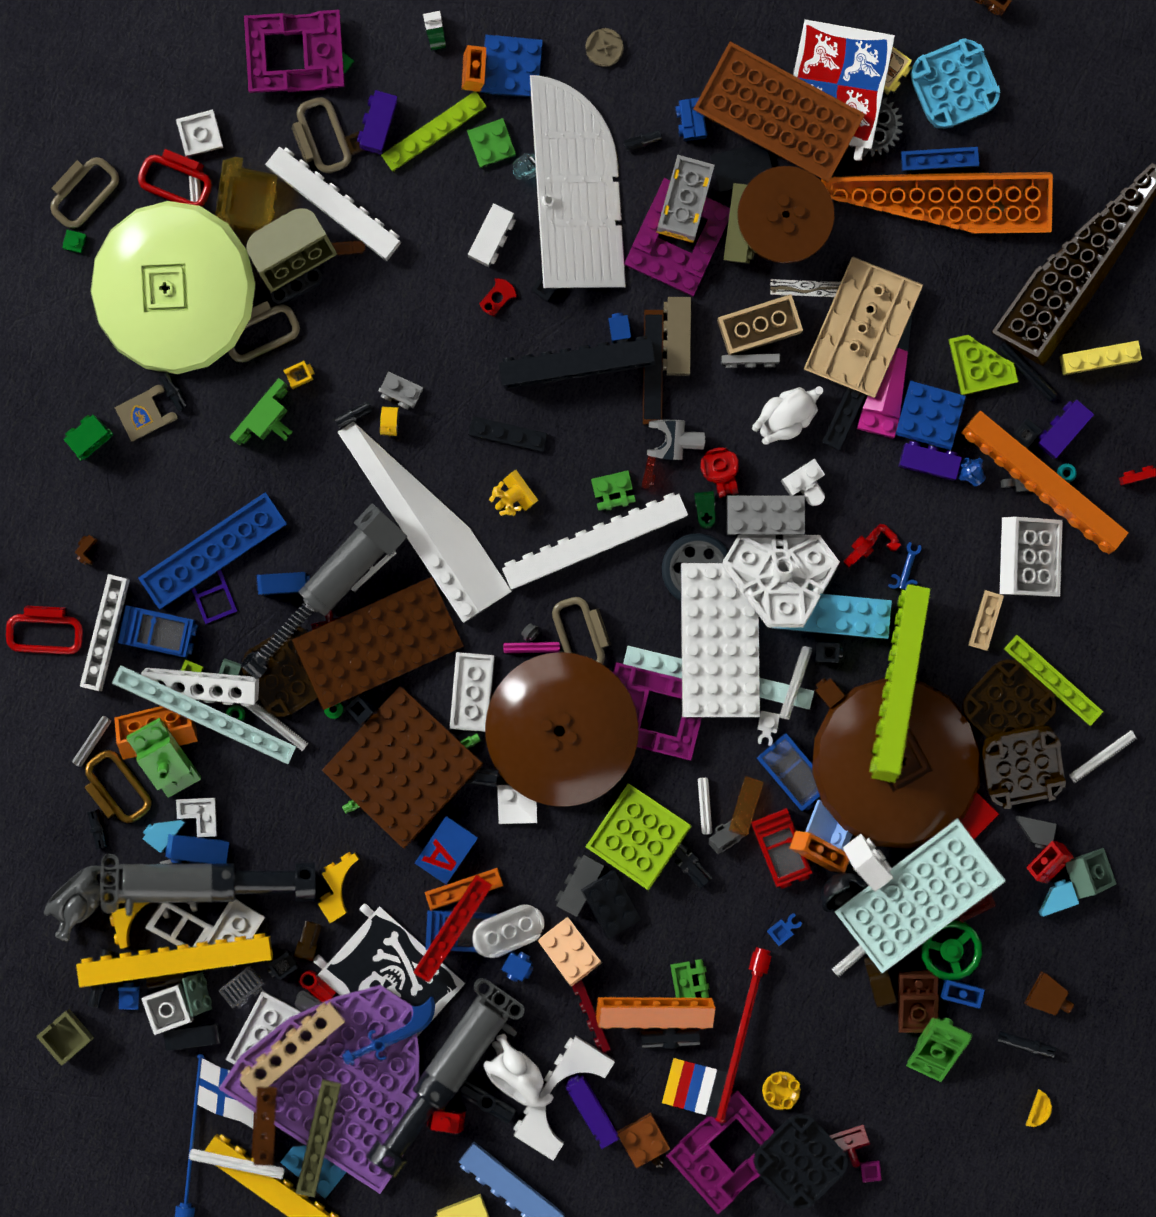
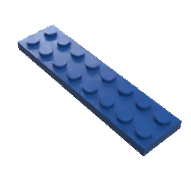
M265 492L138 577L156 606L161 610L286 526L287 523Z

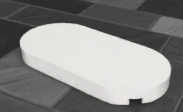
M519 905L477 925L473 933V945L476 951L484 957L497 958L536 941L540 937L542 929H544L543 915L537 908L530 905Z

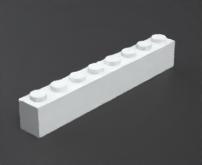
M279 147L265 164L266 167L387 261L401 244L400 240H398L400 236L392 230L388 232L384 229V224L377 218L371 219L368 216L370 213L362 206L357 208L353 204L355 201L348 195L343 197L338 193L339 189L334 184L330 183L328 185L323 181L324 177L317 171L311 172L308 169L310 166L301 159L297 161L293 157L295 154L288 148L283 150Z

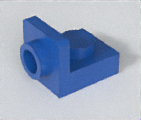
M123 982V985L118 987L119 1009L138 1010L139 986H134V982Z

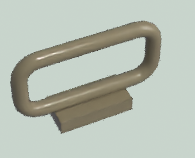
M320 97L302 103L297 109V119L299 122L292 125V131L304 162L309 163L314 160L316 167L324 173H333L347 167L351 162V152L331 102L326 98ZM318 105H323L326 108L344 154V159L341 162L329 166L322 163L304 115L307 109Z
M91 158L84 165L77 160L51 188L57 193L50 207L53 216L67 228L74 229L80 227L117 187L119 183L118 172L102 158ZM93 166H101L111 175V182L75 221H70L59 211L58 205Z
M268 301L253 307L251 318L245 328L279 312H284L292 325V331L244 355L238 354L233 347L228 351L231 358L237 362H247L295 339L299 334L300 325L293 310L283 304L271 308Z
M571 597L558 602L553 608L552 617L564 652L572 653L560 618V611L563 608L577 604L582 609L597 653L596 661L604 664L605 654L603 647L609 646L611 643L600 610L590 611L587 602L580 597Z

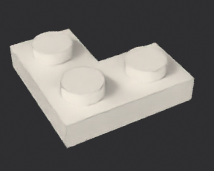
M216 798L176 800L177 819L196 818L197 837L217 836Z

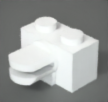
M815 459L781 480L790 496L801 492L811 506H818L825 499V494L817 483V480L825 474Z

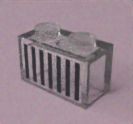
M250 965L218 991L232 1009L235 1006L240 1008L248 1002L246 998L249 995L255 996L263 990L261 986L264 984V981Z

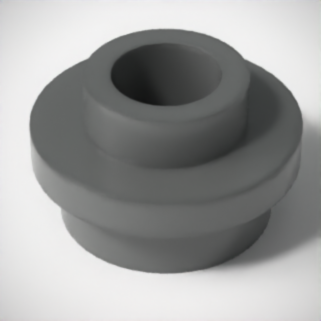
M532 623L528 624L521 633L524 637L523 639L526 642L529 640L533 641L539 634V627Z

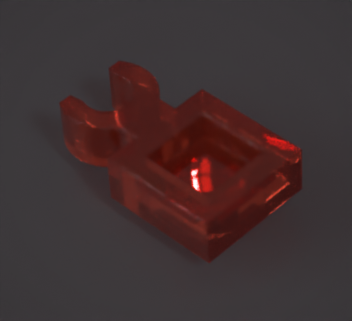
M648 456L641 486L642 489L649 490V486H654L656 475H652L656 457Z

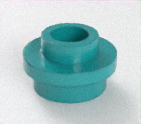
M1063 464L1058 468L1057 474L1069 483L1075 479L1076 469L1071 464ZM1064 470H1068L1070 472V475L1068 477H1065L1063 475Z

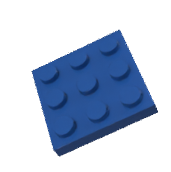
M485 35V83L480 92L531 97L530 75H540L543 40Z
M910 381L895 435L951 450L966 396Z

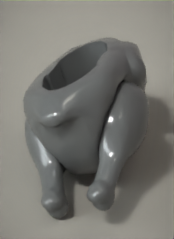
M101 865L88 866L80 870L49 899L45 906L44 914L46 916L52 915L60 921L59 929L55 933L56 938L68 942L73 926L86 920L99 906L101 901V884L96 876L101 874Z

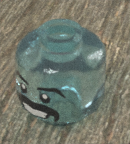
M524 153L513 162L514 170L512 172L518 180L529 181L536 176L535 154Z

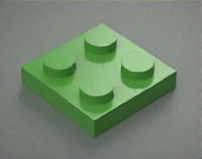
M503 118L467 131L480 168L516 155Z

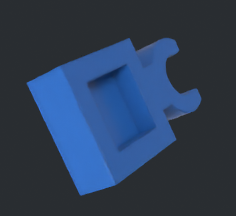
M794 913L788 916L786 923L780 919L767 930L778 946L794 935L791 931L792 928H798L802 925L801 921L797 924L792 923V918L796 916Z

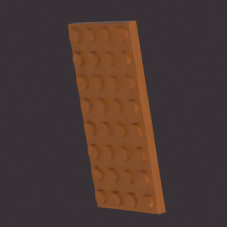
M731 41L693 109L697 113L799 168L812 173L827 183L831 179L865 116L859 110Z

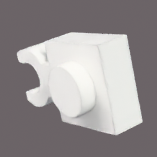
M760 712L757 730H762L763 732L758 737V744H761L762 738L767 737L769 740L768 745H772L771 732L777 733L780 714Z

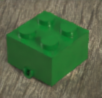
M95 415L84 417L80 421L81 425L76 429L74 427L65 434L67 437L63 439L80 461L89 457L113 436V432Z

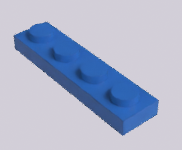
M978 147L902 151V172L979 167Z

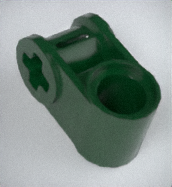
M714 491L694 493L699 525L704 529H709L715 524ZM704 515L712 518V520H709V524H705V521L701 520L704 519Z

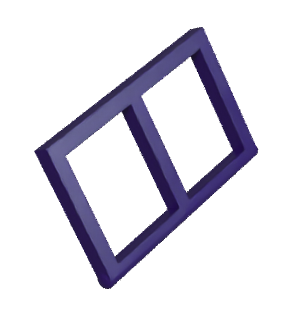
M221 569L217 572L222 585L197 594L195 587L192 588L205 624L237 612ZM224 588L232 609L207 619L199 598Z

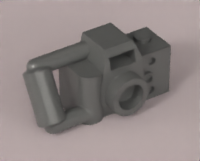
M735 817L725 825L721 824L715 828V834L709 838V845L717 854H720L746 836L748 828L741 818ZM733 824H736V825H737V827L739 828L740 832L736 829V827H735Z

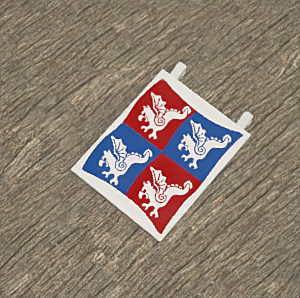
M804 20L793 75L865 114L849 143L850 146H856L854 159L862 161L864 148L872 149L895 35Z

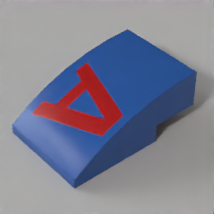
M446 816L415 861V864L444 884H447L478 837Z

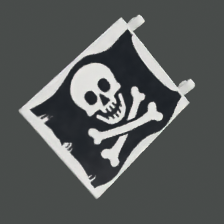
M364 903L360 907V911L369 917L368 920L331 961L327 963L320 955L314 958V963L322 969L318 976L339 995L382 985L413 1006H420L429 997H433L435 1002L434 1019L465 983L443 963L429 983L414 974L413 971L427 951L426 947L380 906L374 912Z

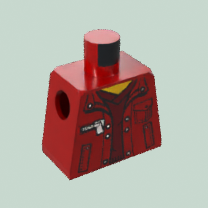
M436 1108L428 1119L427 1126L430 1130L458 1134L464 1129L466 1111L448 1108L440 1111Z

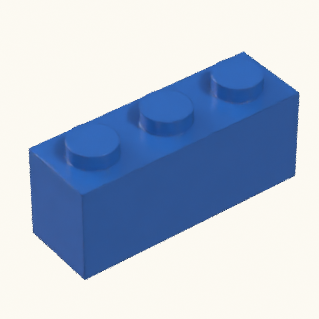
M168 834L165 857L171 859L172 863L182 864L183 860L190 861L189 864L201 862L226 863L229 842Z

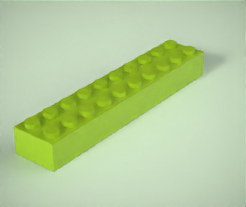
M907 584L906 589L901 591V595L898 598L897 606L900 608L898 613H896L894 624L897 626L895 631H893L891 643H894V645H892L888 656V661H891V663H889L885 674V679L888 682L886 681L882 692V698H885V700H883L879 710V716L882 719H880L876 728V735H879V737L874 742L872 752L876 755L871 760L869 772H873V779L895 783L900 774L930 588Z

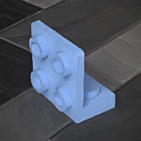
M821 800L817 801L806 832L812 833L844 851L843 847L850 842L853 834L845 831L824 807Z

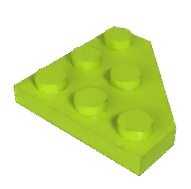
M964 335L948 340L961 395L1018 383L1014 363L974 340L971 336Z

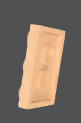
M569 917L565 918L537 940L571 986L602 963Z

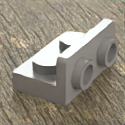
M388 371L378 392L381 393V398L390 402L394 399L399 402L398 406L408 410L409 407L414 409L423 387Z

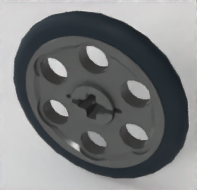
M701 533L689 534L679 538L668 548L663 558L662 577L665 586L677 600L681 601V573L674 571V564L677 562L723 563L729 551L718 539L710 535ZM687 547H692L695 550V555L691 558L687 557L684 553ZM705 549L713 550L714 557L712 559L704 557Z

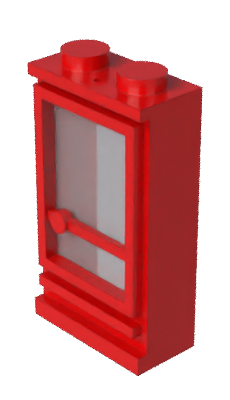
M787 808L756 821H751L752 828L776 887L780 886L783 889L791 886V881L798 879L801 882L810 878L809 874H812V870L807 858L789 849L796 830Z

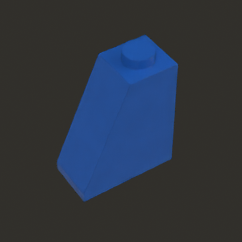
M306 572L257 575L258 594L264 596L299 593L298 591L308 582L310 576H307Z

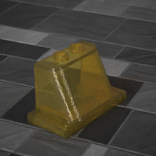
M240 157L223 160L215 216L228 223L232 230L236 228L258 231L265 225L270 224L275 215L273 205L277 198L276 184L278 175L242 168L243 158Z

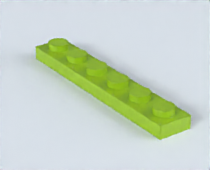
M474 91L381 156L393 172L487 107L478 93Z
M1015 635L1004 648L1011 657L1020 662L1089 726L1103 713L1098 706L1018 635Z

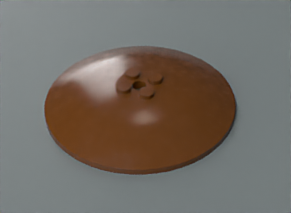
M555 652L536 656L525 661L502 680L488 706L485 736L494 766L513 789L538 803L551 806H574L600 797L621 780L632 763L636 752L639 723L635 704L629 691L619 677L609 668L587 656L576 653ZM561 725L564 727L565 734L563 736L555 734L556 726Z

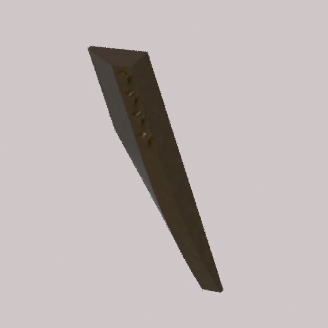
M1155 164L1149 165L1134 179V183L1128 188L1125 187L1120 192L1121 194L1114 201L1111 200L1101 213L1098 212L1078 230L1074 238L1069 242L1066 241L1055 255L1052 254L1042 267L1039 266L1033 272L992 331V334L1007 342L1030 360L1042 366L1045 365L1120 256L1156 196Z

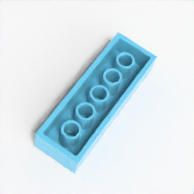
M820 594V599L803 628H772L888 639L892 600Z

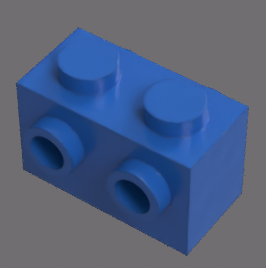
M511 951L502 970L508 973L507 977L517 982L519 979L522 981L524 977L528 979L533 970L531 966L532 961L529 960L530 956L522 951L519 954Z

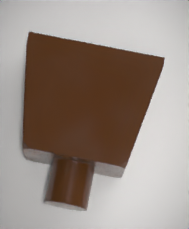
M1042 971L1024 1004L1052 1015H1057L1059 1009L1069 1014L1074 1006V1003L1065 999L1068 991Z

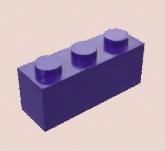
M375 90L374 95H370L368 101L370 110L369 113L364 114L362 121L365 127L363 131H359L357 138L361 149L382 155L396 108L397 96Z
M1075 400L1073 403L1069 401L1062 409L1065 412L1061 417L1057 415L1050 423L1052 427L1048 431L1044 430L1038 436L1040 441L1037 445L1053 459L1059 456L1094 415L1078 400Z
M914 441L904 444L898 467L952 481L956 480L962 457L957 456L958 453L948 450L946 453L939 452V448L934 446H928V448L920 447L921 443Z

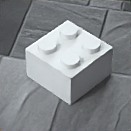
M860 834L845 845L843 849L857 873L876 892L893 879L890 873L892 868L885 860L884 854L880 850L874 849L876 846L870 838L866 840Z
M181 983L141 998L154 1035L194 1020L193 1016L191 1017Z

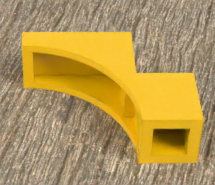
M348 852L340 857L342 860L340 863L335 865L332 862L324 867L325 872L322 875L334 894L331 895L328 892L320 897L321 902L318 905L330 923L348 912L342 898V885L349 868L360 859L356 852L354 854Z
M133 903L131 916L126 915L125 908L117 909L109 916L111 926H115L116 930L114 940L120 949L130 946L129 934L132 921L136 914L148 903Z

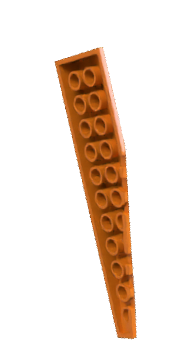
M1051 172L831 177L828 183L821 179V182L829 191L832 200L927 221L937 225H944L971 233L1052 232L1053 174ZM1000 201L1004 205L1005 210L1001 211V209L997 205H995V202ZM992 208H996L999 210V213H993L989 211Z

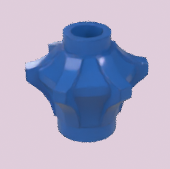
M970 458L963 459L960 463L961 469L958 470L960 474L958 479L968 481L973 486L983 483L986 479L982 469L983 460L981 458L970 460Z

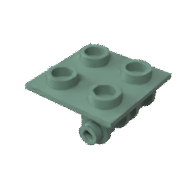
M203 972L183 978L182 981L191 1017L211 1010L212 1001L208 994L207 981Z

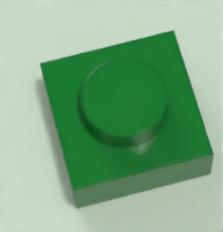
M67 230L62 248L82 254L86 234Z

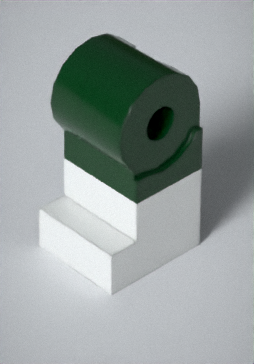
M440 11L423 14L431 51L446 48Z

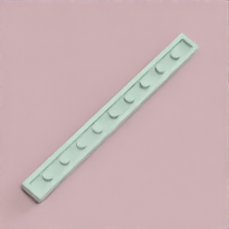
M627 646L623 664L682 679L681 658ZM759 678L760 698L785 703L786 694L789 690L788 688H790L788 684ZM799 688L793 705L810 710L814 691Z
M123 666L119 667L112 684L285 764L289 763L296 748L292 744Z

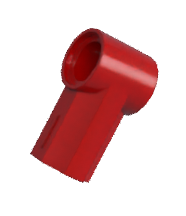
M307 970L302 974L300 978L301 986L310 991L321 1002L331 999L336 994V991L313 970ZM306 975L313 976L314 983L306 984L304 977Z

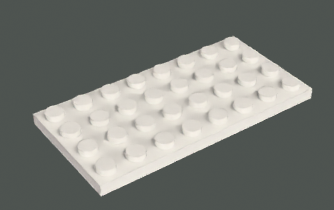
M681 563L682 717H760L759 614L747 600L748 596L746 593L741 592L736 582L733 581V578L730 577L722 566V563Z

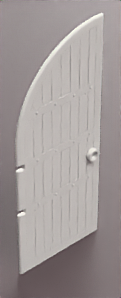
M530 75L543 288H625L622 226L616 225L615 221L621 220L619 182H613V177H619L618 161L610 130L599 111L580 92L558 80Z

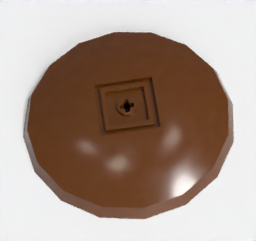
M883 678L854 687L845 697L829 709L814 739L812 773L822 804L845 831L856 837L862 834L866 840L870 838L875 846L910 849L926 843L957 818L961 821L965 817L980 786L982 754L972 724L950 696L920 680H915L902 757L906 759L904 766L901 765L900 774L895 783L873 779V772H869L871 760L876 755L872 752L874 742L879 737V735H876V728L880 719H882L879 716L880 706L883 700H885V698H882V692L886 681L888 682L887 679Z

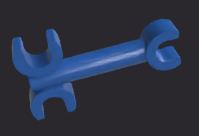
M909 542L907 544L906 550L908 555L901 578L896 574H892L891 577L895 578L897 583L896 585L888 584L889 588L895 589L898 587L905 590L907 584L917 585V581H908L915 556L921 551V545H918L916 551H912V543Z

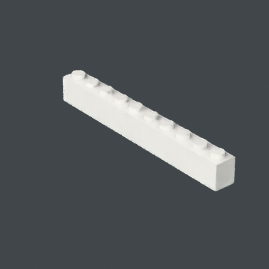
M674 492L664 496V500L661 502L651 501L642 510H639V507L628 511L629 515L623 518L621 515L610 519L611 523L606 525L603 522L593 526L594 530L586 532V529L576 533V537L573 539L563 538L557 541L558 545L551 547L549 544L540 548L541 552L535 555L533 552L522 556L523 560L516 562L514 559L504 563L505 567L502 570L510 589H516L687 517L688 514L680 495H675Z

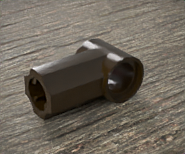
M305 921L294 957L313 962L322 925Z

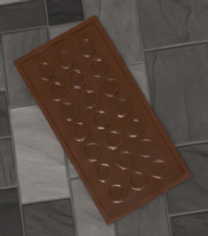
M432 577L292 639V643L323 710L464 647Z

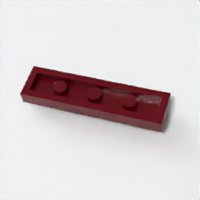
M581 979L572 988L576 996L580 995L582 1000L579 1003L583 1014L587 1012L590 1019L587 1020L590 1031H595L597 1038H594L598 1049L602 1048L604 1053L610 1050V1046L603 1029L598 1027L596 1012Z

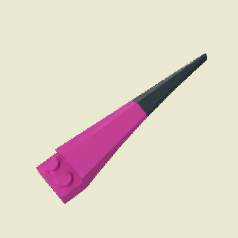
M912 313L876 397L868 395L857 425L859 430L892 439L895 437L900 419Z

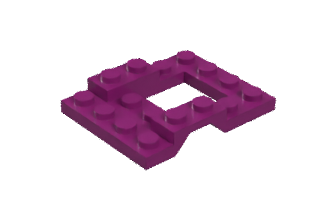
M340 10L318 11L301 15L279 13L244 16L249 93L300 92L345 87ZM303 34L305 69L267 71L265 35Z
M664 178L624 265L693 297L729 221L730 208L706 197L701 217L706 219L707 222L692 253L658 238L659 233H656L670 180Z
M616 662L613 673L626 686L637 711L639 723L637 747L691 760L702 717L681 716L677 737L640 728L649 691L682 699V679Z
M738 1090L730 1097L725 1117L726 1122L719 1123L715 1120V1117L707 1116L666 1155L717 1214L725 1209L750 1182L758 1178L759 1174L754 1168V1154L732 1172L708 1144L735 1119L742 1124L759 1145L763 1144L774 1133L771 1127Z

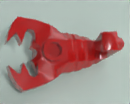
M879 524L866 539L861 535L851 545L854 551L843 562L850 567L860 557L864 556L867 558L874 551L872 546L875 544L880 532H883L891 540V543H888L886 546L892 552H895L901 546L898 543V536L887 525Z

